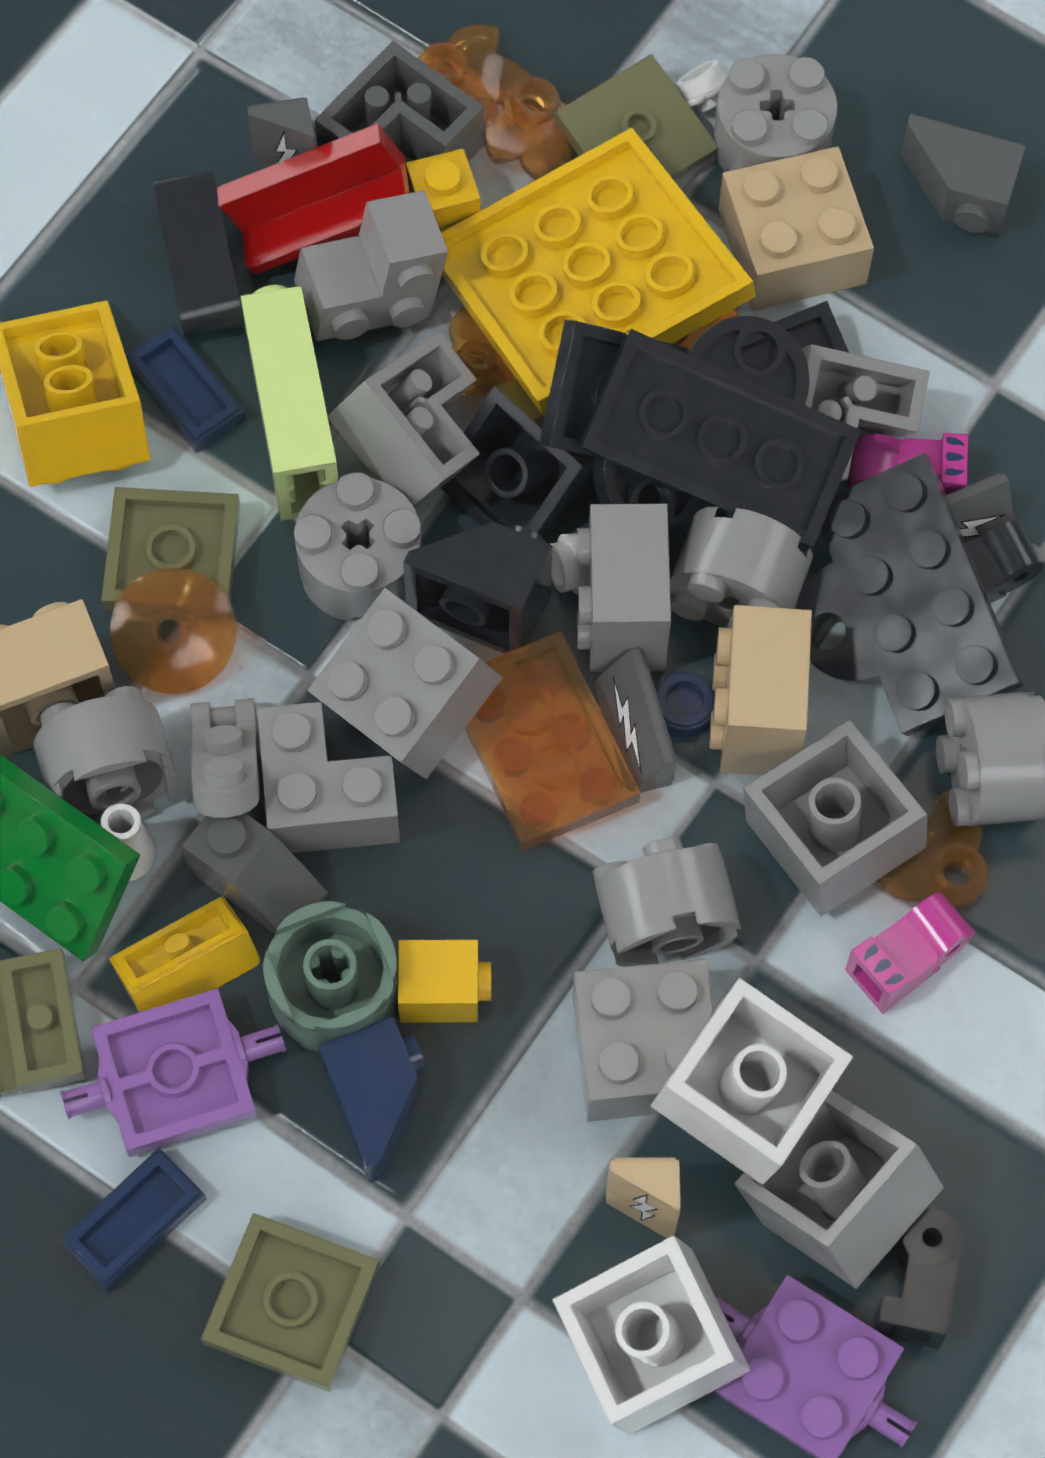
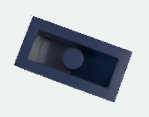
M393 1017L318 1045L321 1064L369 1183L383 1177L419 1096L417 1072L426 1069L413 1033L410 1032L401 1036Z

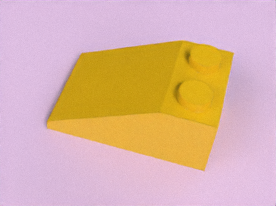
M108 300L0 323V374L29 487L47 483L59 484L74 477L106 470H123L134 464L151 461L140 398Z

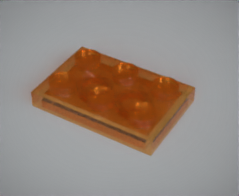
M561 631L485 662L503 678L465 727V730L522 851L640 802L641 793Z

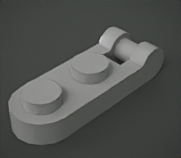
M254 698L236 699L235 706L211 708L210 702L190 704L192 726L191 783L196 810L203 815L214 818L239 816L252 810L258 804L260 798L258 732Z

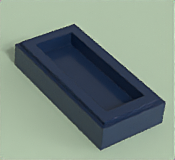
M171 325L126 355L133 377L196 453L246 420L244 409L174 325Z
M159 1147L60 1239V1242L108 1293L206 1200V1196Z

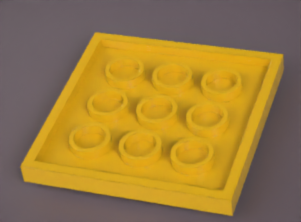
M633 128L624 131L441 232L448 249L442 276L542 415L546 413L564 320L579 321L625 333L627 330L633 329L658 341L672 344L756 297L753 280Z

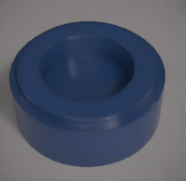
M677 671L665 676L657 684L655 691L670 735L681 738L693 737L709 727L711 712L714 708L715 691L712 690V685L708 680L694 672Z

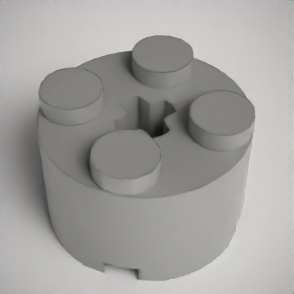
M769 54L751 59H740L731 66L729 75L724 80L719 91L713 137L718 146L715 155L716 159L725 172H727V169L729 171L831 148L837 115V99L831 83L824 75L823 66L818 61L808 57L797 58L783 54Z
M360 472L347 473L338 482L330 483L313 494L301 509L294 529L299 574L304 590L310 600L326 614L347 621H354L353 617L362 618L384 588L406 603L403 561L408 551L422 547L421 524L415 508L407 497L395 487L380 480L372 479Z
M706 507L696 512L670 578V592L673 595L670 606L675 614L693 621L704 619L713 624L730 628L734 605L795 609L813 559L810 548L804 554L798 549L801 537L795 531L770 517L745 509L736 508L732 518L714 517L718 507Z
M123 686L113 689L105 697L90 699L78 704L58 703L48 707L40 715L42 727L34 739V750L44 786L101 826L103 813L112 805L128 804L138 811L140 819L143 820L156 812L153 801L163 793L167 792L169 800L176 794L179 787V778L158 710L153 704L143 699L138 688Z
M1013 692L947 699L945 702V723L948 735L937 736L936 758L940 773L951 774L953 788L949 792V812L953 825L979 826L1045 819V701L1041 695L1034 696V692Z
M663 838L643 847L644 857L630 862L615 861L595 868L593 871L595 888L610 947L618 966L659 964L657 954L679 952L681 960L701 956L733 941L738 936L736 929H741L723 855L716 843L683 848L681 838Z

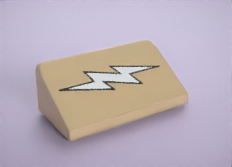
M613 1158V1160H610L606 1203L667 1239L675 1236L680 1214L679 1160H676V1158Z

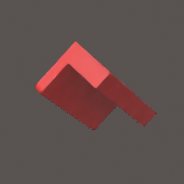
M378 123L217 187L219 207L242 232L245 266L254 275L299 258L300 249L303 247L359 235L366 202L410 193L405 156Z

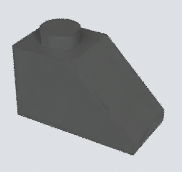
M910 114L901 156L940 218L944 221L955 223L958 227L968 232H987L997 236L1000 235L1026 146Z
M246 813L229 818L205 816L181 845L189 873L219 895L224 896L226 900L274 935L276 934V929L288 915L306 905L325 901L329 897L328 891L271 831Z

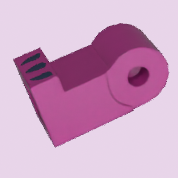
M943 433L941 440L915 438L899 440L893 436L883 434L860 436L852 454L849 469V487L925 452L932 459L945 494L948 495L967 486L968 434Z
M937 892L923 900L903 918L875 938L870 936L852 949L845 971L879 1011L884 1014L941 969L940 966L957 954L973 938L975 930L941 892Z

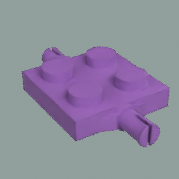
M217 988L91 1027L99 1055L97 1075L99 1081L68 1091H61L60 1094L68 1119L107 1107L109 1113L118 1122L128 1156L132 1157L256 1118V1110L248 1088V1062L279 1052H286L278 1024L274 1027L240 1037L237 1029L227 1019Z
M789 1275L785 1277L769 1305L755 1314L753 1318L748 1317L726 1303L721 1297L718 1296L716 1298L724 1316L733 1321L731 1323L727 1320L751 1369L750 1372L716 1389V1395L815 1458H839L849 1440L862 1431L866 1425L891 1439L899 1447L902 1448L909 1435L897 1429L886 1420L908 1434H911L917 1422L910 1420L881 1400L884 1397L886 1379L905 1348Z

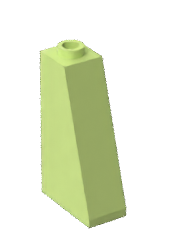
M270 285L256 290L253 294L241 296V303L280 519L285 521L298 518L305 503L318 490L330 483L338 482V470L301 286L287 288L281 285Z

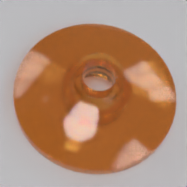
M184 568L158 569L137 578L119 597L110 623L112 648L124 671L140 685L166 694L191 692L213 681L224 670L231 659L237 637L235 614L224 592L206 576ZM165 620H174L181 626L182 635L175 644H168L160 637L159 629Z

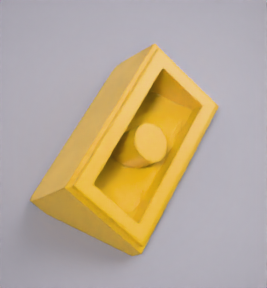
M224 896L213 900L109 958L139 1013L217 989L257 967L260 963L259 955L247 929Z

